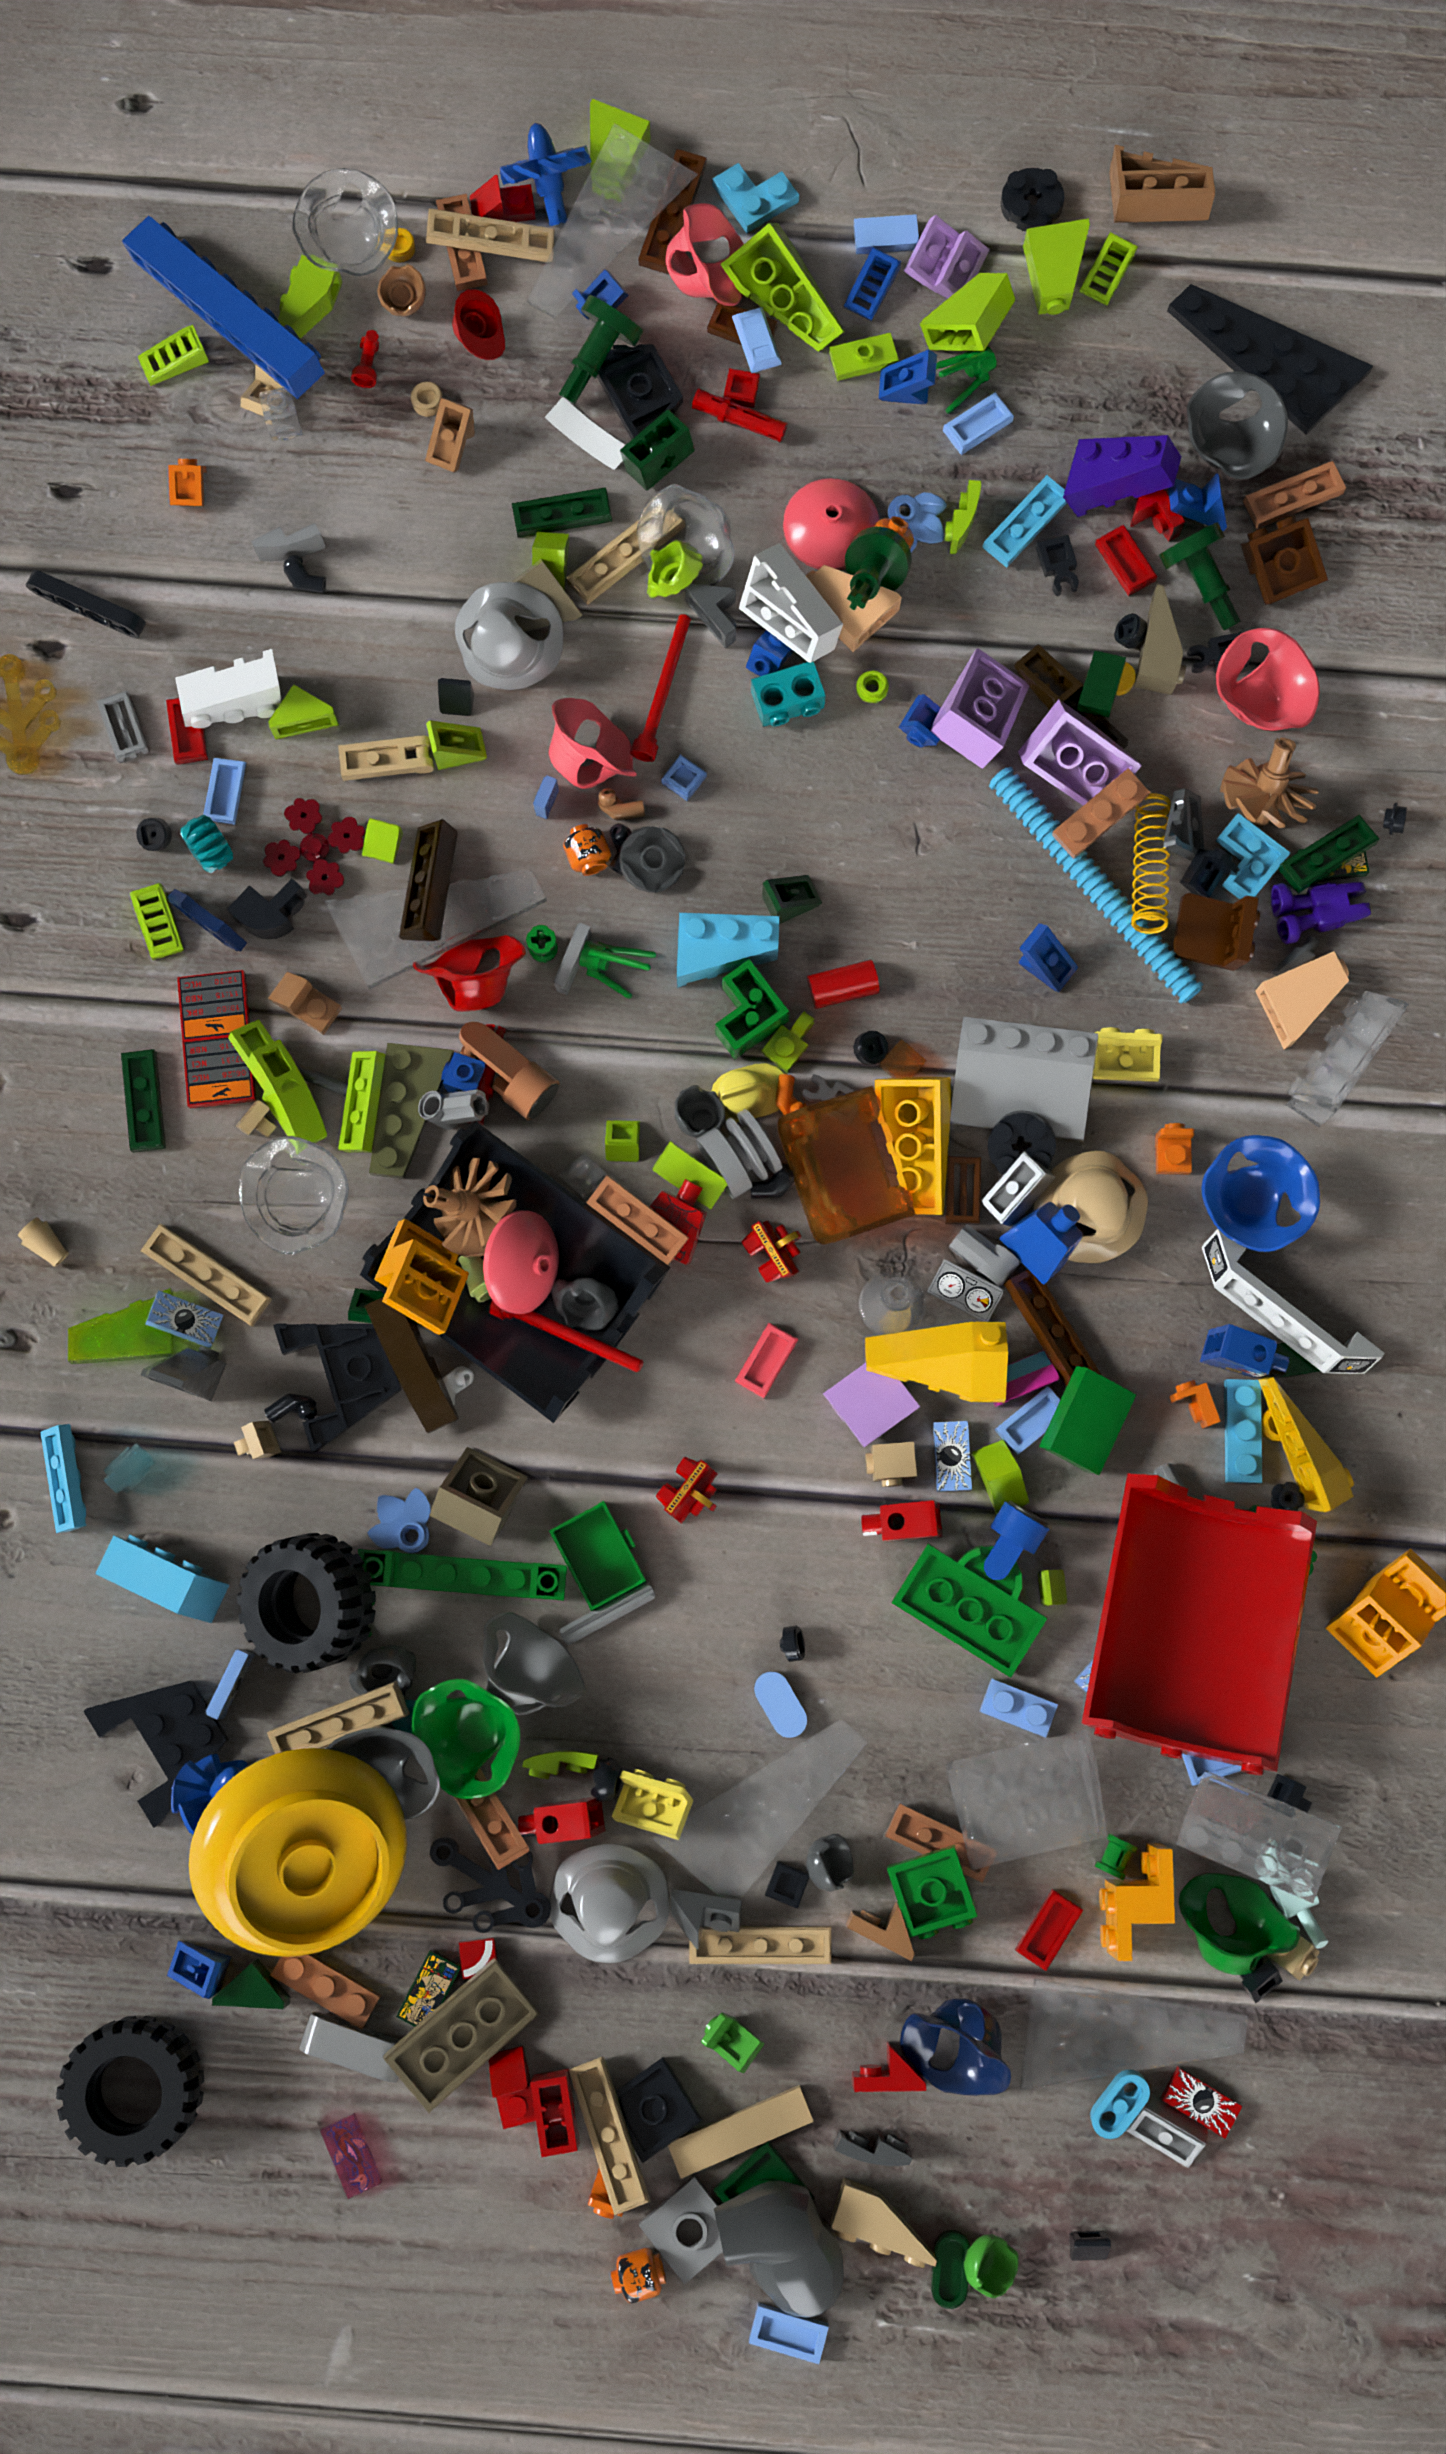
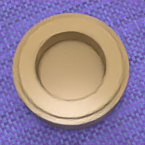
M432 382L417 384L411 392V402L414 410L419 415L425 417L437 414L440 400L443 397L441 389Z

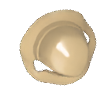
M1089 1151L1067 1158L1052 1169L1051 1173L1055 1176V1179L1035 1201L1034 1211L1047 1202L1054 1203L1059 1209L1069 1204L1075 1207L1080 1214L1078 1223L1096 1230L1095 1233L1083 1235L1068 1260L1078 1263L1106 1262L1120 1256L1138 1241L1142 1234L1147 1214V1193L1139 1178L1118 1157L1105 1151ZM1121 1178L1134 1188L1132 1196L1128 1197Z

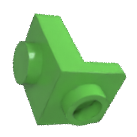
M723 2012L707 2024L705 2036L701 2040L704 2046L713 2049L741 2073L746 2072L765 2044L735 2017Z

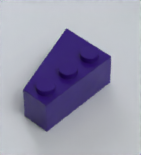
M1168 435L1079 439L1063 498L1076 516L1080 517L1087 515V510L1104 505L1106 508L1116 505V500L1132 495L1134 498H1138L1172 487L1175 484L1182 456Z

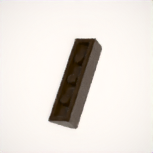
M444 819L417 828L399 933L401 940L438 941L441 939L458 835L456 829Z

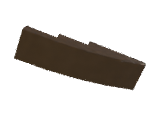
M1039 644L1014 664L1017 672L1049 710L1060 699L1089 720L1121 748L1124 749L1128 746V739L1109 723L1105 717L1077 711L1083 684Z
M383 1297L365 1305L389 1362L426 1432L431 1433L458 1420L459 1417L434 1357L429 1356L417 1325L412 1324L410 1318L382 1302Z

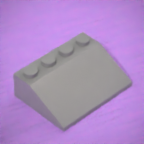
M963 1017L950 1124L993 1129L995 1124L1004 1115L1013 1111L1024 1110L1031 1111L1037 1114L1038 1117L1043 1118L1045 1122H1048L1055 1133V1137L1084 1141L1098 1048V1033Z

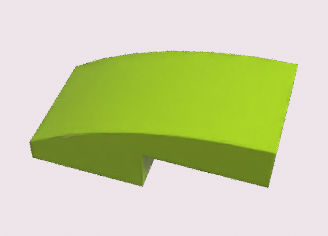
M968 481L967 491L960 493L959 509H954L952 522L946 521L944 541L950 542L949 554H956L972 528L981 491V481Z
M671 1141L652 1168L654 1172L678 1189H680L685 1179L701 1186L703 1189L697 1201L709 1209H712L727 1186L720 1173L703 1164L697 1157Z
M576 1750L551 1751L524 1759L522 1767L530 1769V1776L549 1780L550 1774H559L561 1762L567 1763V1770L587 1774L588 1768H596L599 1754Z

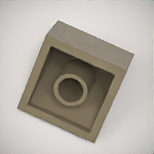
M467 1447L439 1487L429 1516L491 1546L504 1527L528 1477Z

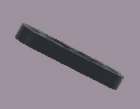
M33 570L25 584L34 594L129 637L139 638L146 625V622L137 614L44 572Z

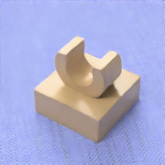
M260 1100L254 1102L236 1125L246 1135H249L255 1128L265 1137H269L276 1128L274 1124L264 1117L270 1108Z
M270 1420L251 1422L242 1426L245 1438L234 1442L238 1456L247 1453V1455L251 1454L252 1459L268 1458L281 1452Z

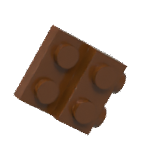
M1295 515L1276 522L1278 529L1267 533L1266 527L1247 534L1249 541L1240 544L1250 575H1256L1265 605L1328 580L1308 518L1298 521Z

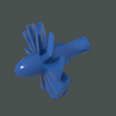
M534 123L528 133L529 159L501 166L499 168L502 184L505 185L533 178L537 194L544 199L549 226L558 225L561 222L569 221L561 194L565 187L561 172L585 166L587 163H591V158L587 145L556 152L548 131L541 124Z
M211 1754L195 1764L191 1760L185 1763L171 1787V1810L173 1814L180 1812L189 1833L194 1834L197 1823L211 1799L232 1777L247 1767V1762L235 1760L220 1763L218 1754Z

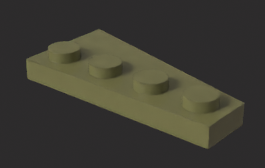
M387 1043L369 1170L370 1175L399 1179L405 1178L419 1144L420 1135L427 1120L419 1115V1101L425 1093L431 1090L440 1092L443 1084L441 1080L442 1072L447 1061L451 1062L454 1050Z

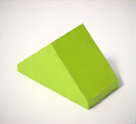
M537 532L532 546V565L542 559L565 590L570 536L564 533Z
M293 684L268 721L275 740L339 725L332 706Z
M432 720L426 723L438 770L483 761L487 758L480 727Z
M1004 1440L971 1452L996 1515L1005 1501L1009 1502L1011 1500L1020 1506L1029 1504L1021 1469Z

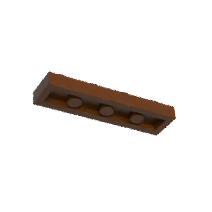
M676 149L638 258L639 266L669 274L666 265L667 247L684 226L683 210L694 203L707 165V157Z
M1029 1270L1018 1274L1004 1283L1010 1296L1066 1386L1076 1366L1089 1368L1101 1375L1046 1284L1043 1285Z

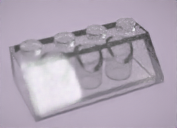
M1365 991L1358 999L1353 996L1341 1012L1346 1017L1340 1026L1334 1023L1324 1036L1323 1040L1328 1042L1322 1052L1316 1049L1305 1064L1309 1068L1305 1077L1301 1078L1298 1076L1288 1089L1287 1093L1291 1097L1286 1106L1317 1127L1324 1124L1337 1112L1409 1004L1403 1000Z
M1205 1770L1186 1813L1176 1845L1314 1903L1342 1827Z

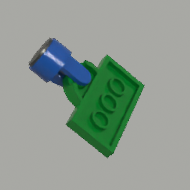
M1011 1500L1009 1502L1005 1501L990 1525L993 1530L1000 1534L994 1546H977L966 1551L957 1561L927 1543L891 1603L1011 1678L1048 1619L1045 1615L1018 1599L1022 1590V1573L1016 1561L1023 1549L1035 1554L1050 1530L1047 1527L1049 1524Z

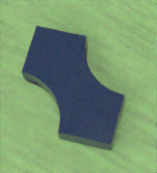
M174 889L167 897L168 901L186 917L204 928L225 946L237 952H241L246 946L247 942L225 922L213 916L188 895Z

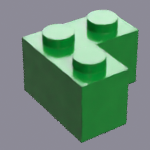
M750 959L722 978V989L737 1009L715 1024V1034L734 1060H736L779 1029L781 1025L786 1024L789 1020V1010Z

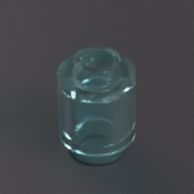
M135 1443L131 1448L127 1446L103 1469L107 1475L103 1480L115 1493L118 1494L123 1490L128 1494L152 1471L150 1467L156 1461L138 1443Z

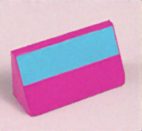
M1044 1350L1007 1365L1005 1402H993L995 1407L1060 1380L1055 1367Z

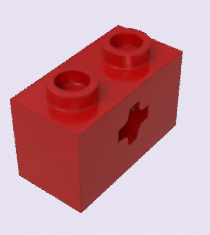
M569 2068L534 2074L530 2084L541 2158L578 2151L580 2139Z

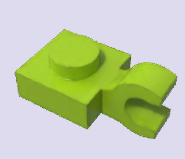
M804 1011L790 1031L781 1025L761 1050V1053L788 1073L808 1048V1044L802 1041V1039L815 1024L813 1022L815 1019Z

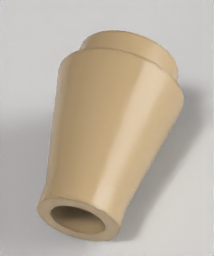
M38 1217L30 1221L18 1234V1237L22 1240L21 1245L48 1261L53 1267L59 1265L69 1255V1252L63 1247L48 1222H42Z

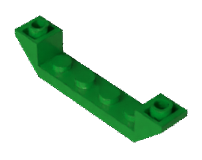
M358 1549L359 1556L365 1562L362 1567L365 1572L369 1571L373 1581L370 1582V1585L559 1601H564L567 1565Z

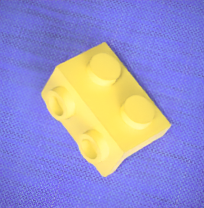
M1114 1027L1102 1028L1100 1032H1095L1098 1033V1048L1093 1079L1159 1081L1162 1034H1155V1031L1151 1029H1137L1134 1033L1121 1032L1119 1028Z
M635 1769L633 1773L622 1770L619 1778L623 1781L624 1785L612 1818L616 1822L679 1840L694 1801L685 1789L686 1786L677 1780L669 1778L665 1782L655 1780L651 1774L642 1770Z

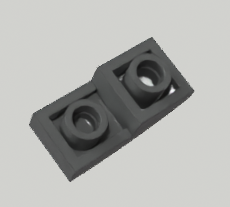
M840 2130L834 2141L835 2151L871 2164L904 2166L910 2165L913 2159L911 2151L906 2149L908 2143L890 2133L887 2138L878 2134L872 2147L868 2145L870 2140L854 2130H850L849 2134Z

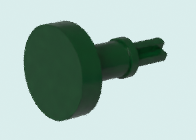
M592 295L588 296L581 311L595 322V325L578 355L573 358L571 364L575 367L559 393L561 397L574 405L591 377L596 379L598 376V371L617 338L632 346H636L644 332L641 327L620 311Z
M1216 522L1159 554V557L1166 570L1183 561L1185 562L1203 597V603H1210L1224 631L1241 622L1227 594L1231 589L1228 584L1226 585L1208 547L1225 537L1219 523Z
M876 526L860 531L853 538L845 555L847 574L853 575L850 581L851 591L847 597V600L851 601L849 607L852 610H855L857 606L863 609L868 600L873 599L878 594L880 586L895 591L906 579L911 568L912 556L908 544L897 532L889 528Z

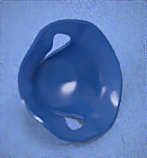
M1249 1135L1232 1141L1219 1153L1207 1169L1202 1181V1198L1214 1225L1230 1240L1254 1251L1270 1252L1287 1246L1303 1236L1313 1225L1318 1215L1320 1189L1314 1170L1292 1145L1276 1137ZM1236 1152H1241L1247 1160L1258 1163L1257 1165L1237 1170H1227L1230 1159ZM1284 1193H1287L1292 1207L1301 1216L1300 1221L1288 1227H1281L1277 1224V1214Z

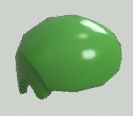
M986 2234L977 2238L967 2250L964 2261L967 2281L974 2289L989 2298L1004 2295L1012 2286L1018 2271L1019 2257L1017 2251L1011 2248L1007 2241L993 2234Z

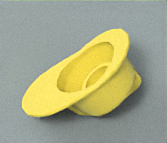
M767 1063L753 1064L721 1075L713 1084L711 1092H716L725 1105V1120L732 1118L736 1123L740 1122L737 1115L744 1109L748 1110L754 1118L767 1116L779 1111L775 1103L778 1077L784 1073L776 1066Z

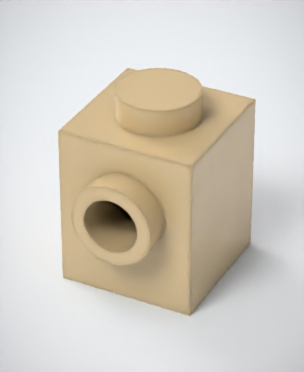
M914 1442L876 1444L871 1446V1453L865 1454L867 1474H873L874 1482L882 1481V1487L902 1486V1479L917 1477Z

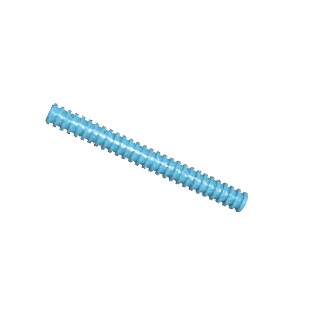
M1006 767L997 773L990 781V789H996L997 797L1004 798L1002 802L1005 805H1010L1009 810L1012 813H1017L1016 818L1018 820L1022 819V825L1025 828H1030L1029 833L1037 836L1036 841L1038 843L1043 842V849L1051 851L1050 857L1057 858L1056 863L1059 866H1064L1063 871L1065 873L1069 872L1071 874L1069 878L1072 881H1077L1076 886L1084 889L1083 894L1091 897L1090 902L1092 904L1096 903L1098 905L1096 909L1104 911L1103 917L1111 919L1110 924L1112 927H1118V934L1123 933L1125 935L1124 940L1132 943L1130 947L1133 950L1137 949L1139 951L1137 955L1145 958L1144 963L1152 966L1151 971L1159 974L1158 979L1160 981L1164 979L1166 982L1164 986L1172 988L1171 994L1179 996V1003H1187L1198 994L1204 984L1201 981L1197 982L1195 980L1197 976L1195 974L1191 975L1188 972L1190 968L1182 965L1183 960L1181 958L1177 959L1174 956V950L1169 951L1168 943L1163 944L1161 942L1162 936L1140 933L1131 926V919L1134 914L1132 904L1129 905L1127 903L1128 898L1126 896L1122 897L1120 895L1122 892L1120 889L1115 890V883L1113 881H1107L1108 875L1106 873H1100V866H1094V860L1086 857L1088 853L1084 850L1073 859L1052 836V832L1060 826L1061 822L1053 820V813L1046 812L1047 807L1039 804L1041 800L1038 797H1033L1034 792L1031 789H1026L1027 784L1025 782L1019 781L1021 777L1018 774H1013L1014 769ZM1141 918L1136 920V924L1140 927L1149 928L1147 920H1142Z

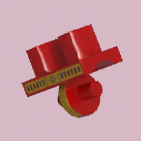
M758 1221L751 1226L753 1231L741 1242L750 1256H755L764 1249L771 1260L758 1267L766 1283L781 1278L793 1277L800 1272L792 1258L801 1253L795 1244L802 1237L798 1230L789 1234L784 1224L774 1230L769 1221Z
M684 1457L675 1471L685 1479L679 1490L666 1483L656 1494V1498L665 1507L664 1511L681 1524L689 1513L697 1517L704 1507L712 1512L717 1507L710 1501V1498L717 1490L711 1483L718 1473L702 1460L697 1462Z

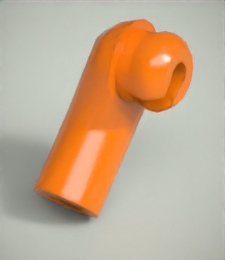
M780 1074L776 1091V1106L788 1120L799 1122L808 1116V1106L806 1103L799 1102L793 1096L795 1077Z

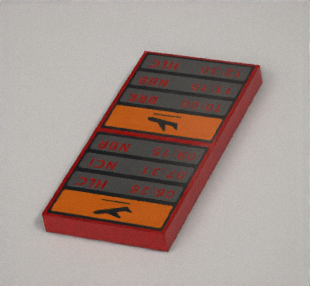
M237 970L177 977L187 1106L191 1109L256 1101L254 1075L228 1039L231 1031L250 1023L245 971Z

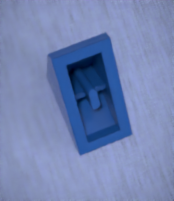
M178 1941L167 1976L201 1997L210 1999L220 1992L232 1956L188 1942Z

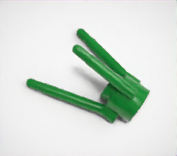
M987 346L985 351H967L964 354L936 363V370L948 367L939 372V377L941 378L962 369L965 370L969 377H976V380L946 408L947 414L954 411L982 383L990 380L988 372L994 370L997 366L996 357L990 347Z
M587 941L579 959V965L587 968L586 975L598 979L617 993L630 999L632 994L602 974L600 970L607 971L612 961L649 971L651 966L647 963L612 953L655 958L656 953L608 945L602 942L596 944Z

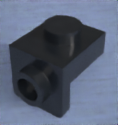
M1215 848L1214 851L1199 849L1180 883L1192 894L1210 898L1223 874L1237 875L1240 869L1231 861L1232 856L1222 849Z

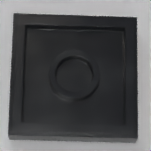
M665 2057L659 2059L615 2091L633 2148L642 2163L648 2161L703 2121V2118Z

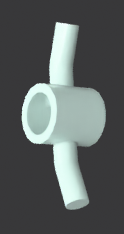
M1276 1841L1263 1845L1264 1851L1279 1882L1270 1886V1891L1276 1905L1287 1919L1297 1915L1314 1946L1317 1949L1324 1947L1328 1940L1309 1909L1319 1904V1899L1313 1885L1303 1871L1293 1875L1290 1873Z

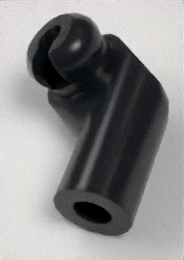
M291 555L284 561V573L294 588L318 593L325 592L326 577L309 575L302 564L303 559L300 556Z
M617 823L610 829V837L613 840L617 853L609 867L616 873L623 875L620 868L619 855L622 844L632 831L625 825Z

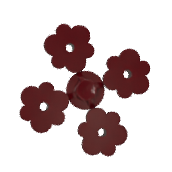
M297 798L294 801V805L288 806L285 809L284 816L290 821L289 827L291 830L298 831L300 829L302 833L308 835L302 839L300 850L296 846H290L289 841L285 839L279 841L278 844L275 842L268 843L264 850L266 857L263 859V864L265 867L271 868L274 876L282 877L287 871L293 872L297 869L296 861L300 859L302 854L305 859L314 862L313 869L306 873V877L310 881L309 890L315 895L324 892L325 895L331 896L334 894L335 888L343 886L345 879L339 872L340 868L337 863L332 862L328 864L324 860L329 853V844L334 848H338L342 854H347L350 849L352 851H359L364 845L362 837L365 835V829L363 826L358 825L355 818L345 817L342 822H334L331 829L333 832L329 834L327 840L323 835L313 833L316 828L315 824H319L322 821V815L319 813V803L314 799L305 801L302 798Z

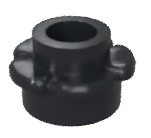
M1397 802L1394 803L1393 809L1386 808L1383 828H1388L1390 835H1393V832H1404L1407 807L1397 806Z
M1293 1482L1279 1483L1271 1491V1505L1274 1509L1298 1511L1304 1505V1494L1299 1491L1300 1487ZM1286 1495H1289L1291 1498L1289 1502L1285 1501Z

